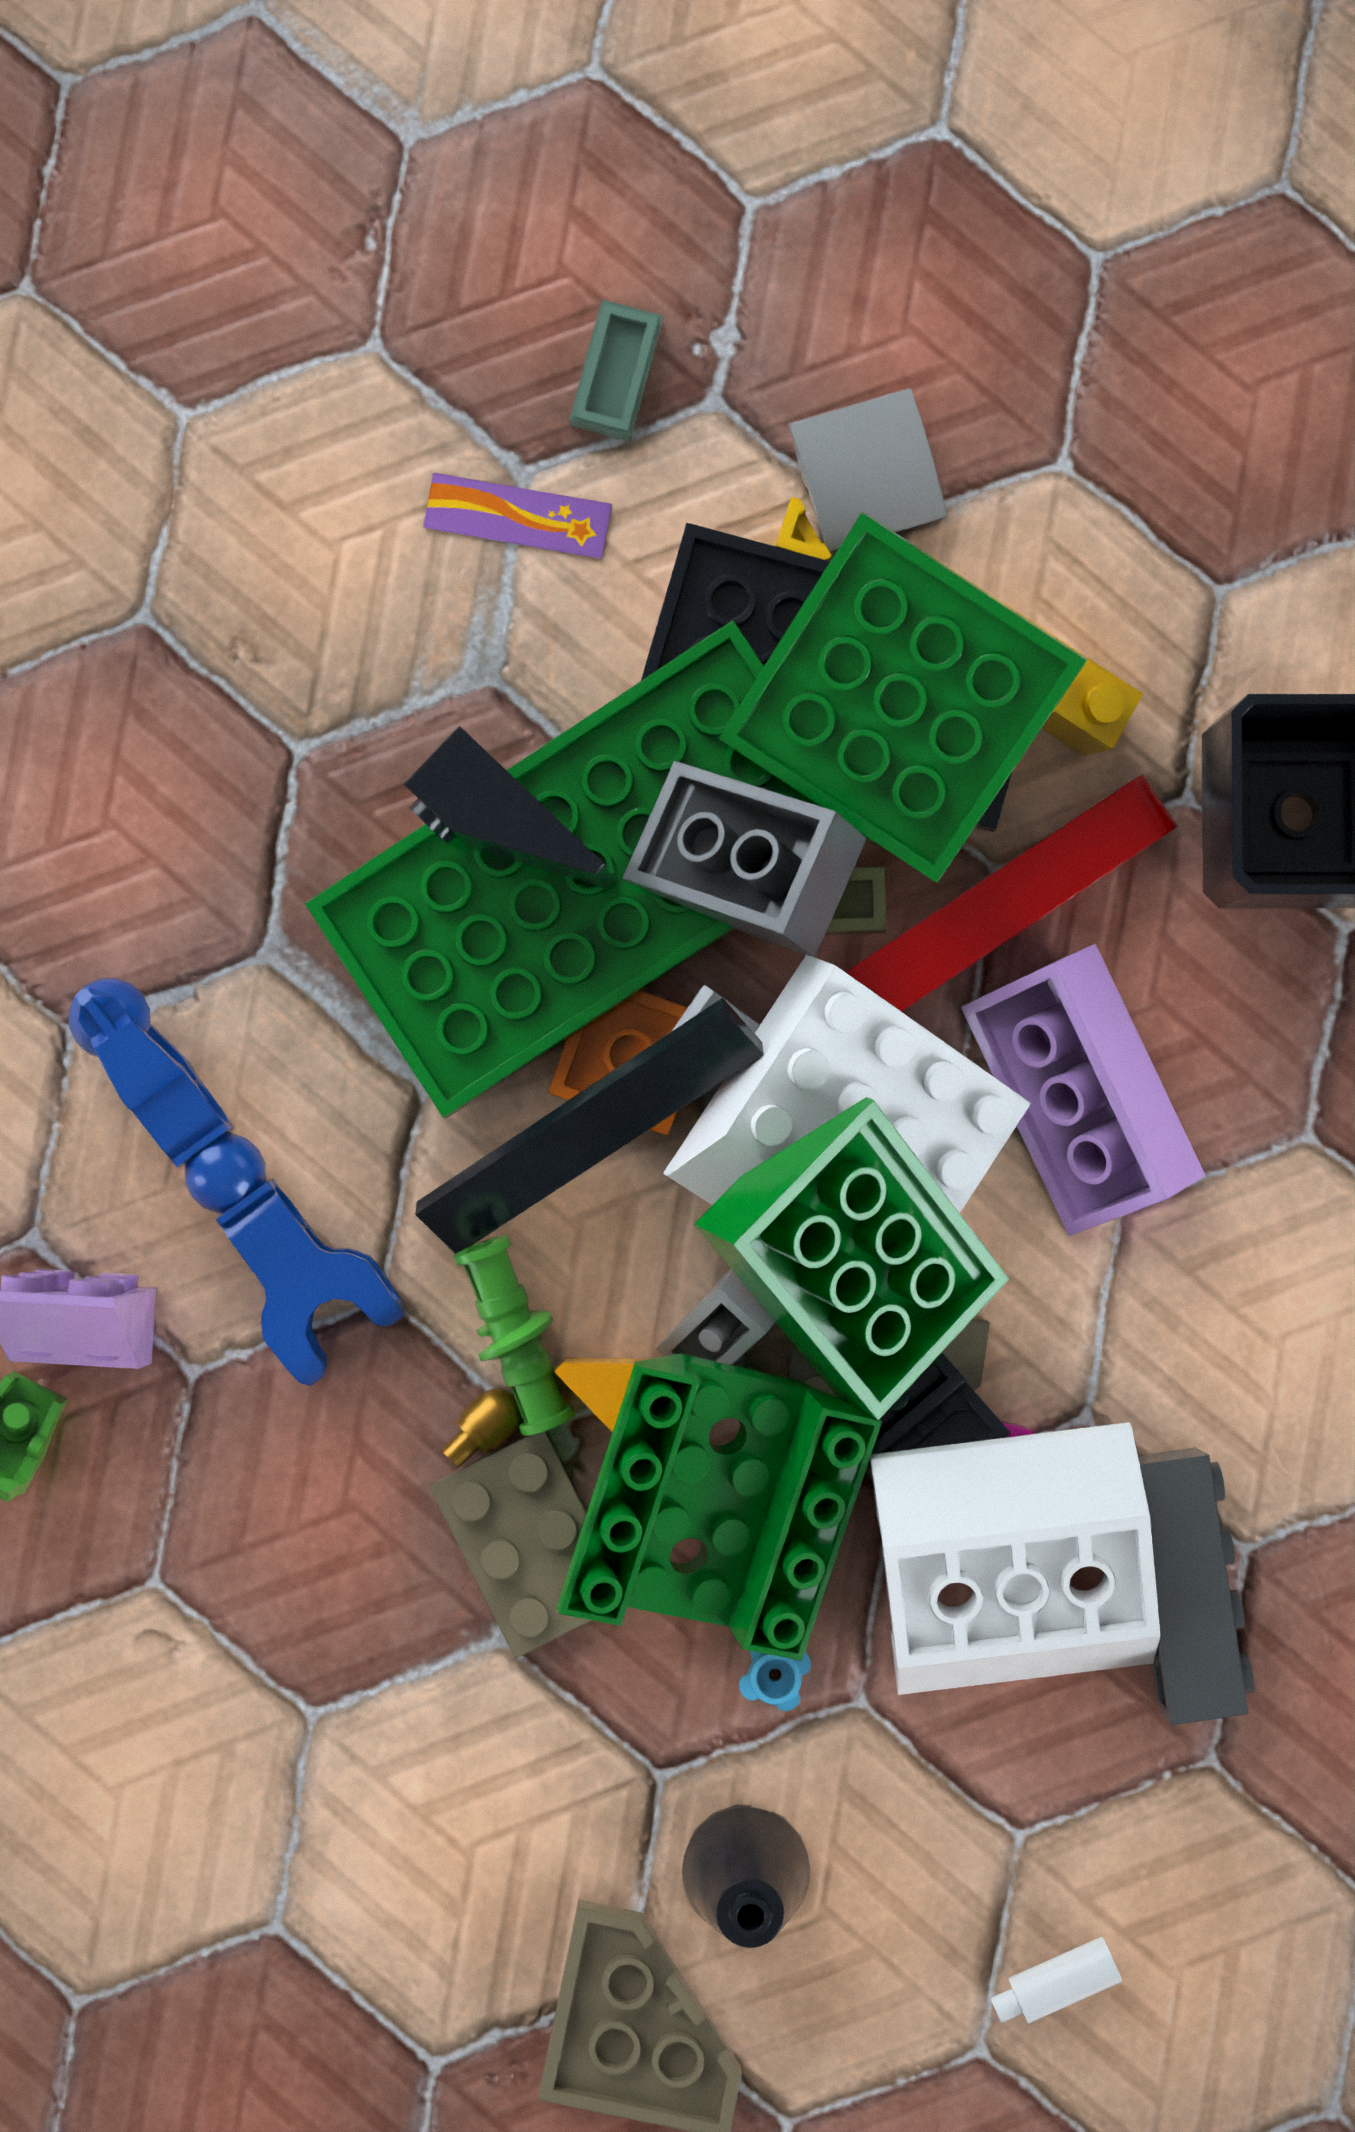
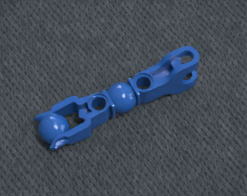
M117 978L98 979L85 985L75 995L69 1010V1029L75 1042L88 1054L100 1059L122 1102L135 1114L176 1168L185 1165V1184L192 1198L204 1209L223 1214L216 1221L265 1289L266 1302L261 1314L262 1337L290 1374L299 1383L308 1386L315 1384L325 1374L328 1365L327 1355L320 1347L312 1329L314 1311L322 1303L332 1299L351 1301L374 1324L382 1327L394 1325L404 1318L405 1309L402 1299L377 1262L370 1255L350 1248L335 1249L325 1245L286 1194L279 1188L275 1180L272 1179L266 1182V1163L259 1149L247 1138L229 1133L235 1127L195 1073L191 1063L151 1024L150 1008L144 995L131 983Z

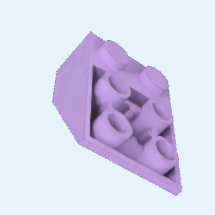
M51 1269L19 1272V1275H2L0 1286V1345L8 1361L139 1369L152 1364L157 1288L138 1287L139 1275L100 1273L99 1276H85L84 1279H74L75 1271Z

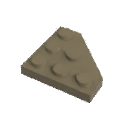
M578 1899L538 2100L689 2132H730L742 2076L741 2065L641 1912Z

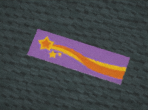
M433 473L423 528L602 559L612 504Z

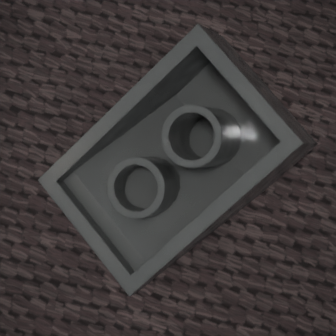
M674 761L623 879L628 883L757 938L808 956L816 957L867 838L836 811Z

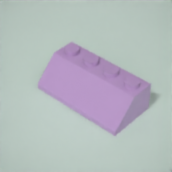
M1096 944L961 1006L993 1077L1031 1103L1017 1124V1128L1068 1236L1167 1200L1206 1176Z

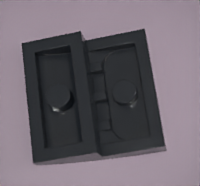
M941 1353L880 1418L882 1424L871 1454L1007 1438L1011 1433L969 1386L961 1373ZM869 1459L868 1466L871 1469V1463Z

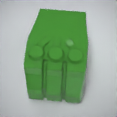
M15 1371L5 1375L0 1382V1498L6 1502L11 1501L20 1494L23 1495L46 1456L52 1435L68 1400Z

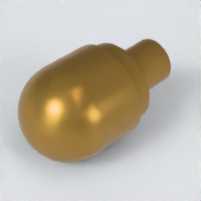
M499 1388L489 1389L481 1393L460 1413L462 1417L456 1421V1424L462 1430L441 1450L459 1468L479 1448L486 1455L492 1449H498L517 1430L522 1419L514 1395L507 1390Z

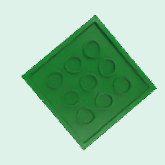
M861 512L722 732L719 740L819 806L836 811L860 833L938 883L1087 662V658L865 512Z

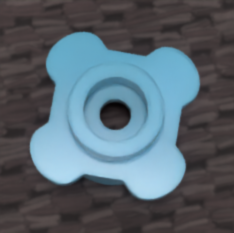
M750 1651L752 1661L749 1671L739 1680L741 1694L747 1700L753 1701L759 1698L767 1704L776 1705L781 1711H790L796 1708L800 1703L798 1691L801 1687L802 1675L808 1673L811 1668L809 1655L805 1652L802 1661ZM772 1669L780 1670L781 1677L778 1680H772L769 1677V1672Z

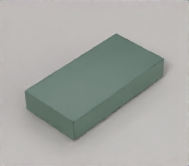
M606 300L601 301L569 419L570 426L631 442L660 335L663 315Z

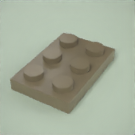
M548 1431L523 1436L429 1485L515 1659L591 1621L559 1614L556 1609L587 1509Z

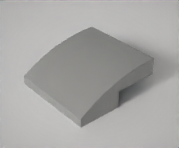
M910 388L788 423L803 485L808 488L821 543H825L829 552L839 549L861 512H865L894 532L948 517L927 436Z

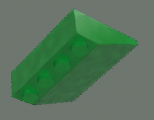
M865 1097L740 1176L694 1224L832 1391L841 1399L876 1420H879L1009 1281L1008 1276L877 1103L868 1097Z

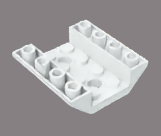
M1130 1422L871 1454L870 1463L876 1514L883 1547L892 1631L890 1632L898 1695L1153 1664L1160 1640V1624L1151 1522ZM1094 1566L1104 1572L1102 1581L1093 1589L1083 1591L1070 1586L1071 1577L1080 1568ZM951 1583H963L970 1586L973 1590L972 1596L966 1603L955 1607L946 1606L939 1602L938 1595L944 1587Z

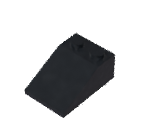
M460 726L404 783L418 798L409 808L447 844L457 835L472 849L590 885L608 889L615 881L606 865Z

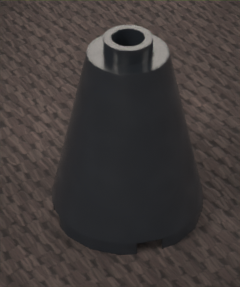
M737 1804L714 1812L694 1830L684 1854L682 1879L684 1890L691 1906L707 1924L732 1943L741 1947L755 1948L763 1946L774 1939L801 1906L809 1886L810 1863L800 1834L785 1817L773 1811L771 1813L763 1809L752 1808L751 1805Z

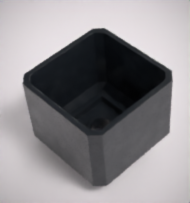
M1247 694L1202 734L1203 893L1219 909L1355 908V694ZM1298 797L1309 804L1312 810V822L1305 831H1295L1284 824L1281 818V807L1286 798Z

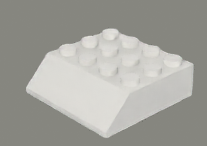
M806 955L755 1032V1035L762 1041L764 1055L722 1082L663 1174L713 1205L740 1176L865 1097H868L877 1103L960 1213L1031 1103L837 966Z

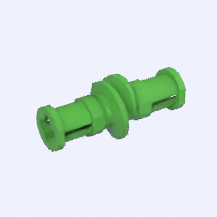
M504 1235L469 1246L456 1253L454 1259L458 1266L464 1265L477 1298L475 1305L480 1318L486 1322L485 1325L476 1331L480 1337L491 1336L493 1343L478 1354L480 1361L500 1359L502 1364L501 1373L506 1386L511 1387L523 1419L518 1425L520 1432L524 1436H529L564 1424L575 1416V1411L572 1404H565L552 1371L554 1370V1364L549 1352L543 1347L541 1342L542 1337L540 1334L553 1322L551 1313L546 1310H529L528 1296L523 1284H519L506 1250L511 1245L508 1235Z

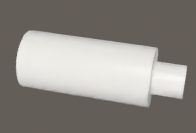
M1101 1936L1009 1977L1012 1989L991 1997V2001L1001 2023L1024 2014L1029 2024L1122 1982V1979L1111 1953Z

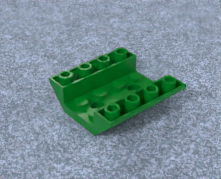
M685 1354L636 1361L556 1608L558 1613L621 1626L627 1607L707 1622L729 1627L743 1650L802 1661L882 1420H876L843 1400L790 1378ZM725 1418L739 1420V1432L730 1443L724 1445L709 1443L710 1431L718 1421ZM686 1538H695L701 1541L700 1551L691 1561L686 1563L670 1561L671 1551L679 1541Z

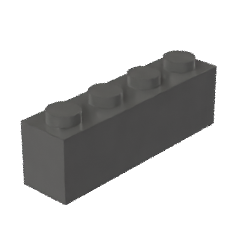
M1196 1447L1140 1455L1138 1459L1150 1513L1160 1624V1640L1152 1664L1159 1712L1170 1725L1249 1714L1246 1694L1254 1693V1676L1248 1655L1239 1654L1236 1629L1244 1628L1245 1618L1238 1591L1230 1590L1226 1565L1235 1563V1552L1228 1526H1220L1216 1501H1223L1225 1499V1486L1221 1468L1218 1462L1210 1463L1209 1454Z

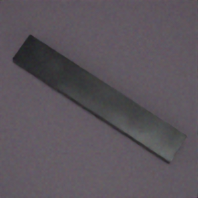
M721 998L418 1200L415 1215L455 1254L472 1246L764 1055L762 1041L730 1005Z

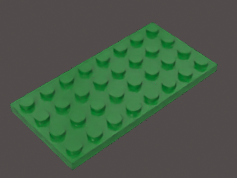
M733 620L507 769L526 790L606 865L615 878V881L608 889L472 849L457 835L447 844L424 824L304 903L443 1118L447 1119L735 929L628 883L623 879L674 761L819 806L719 740L722 732L764 667Z

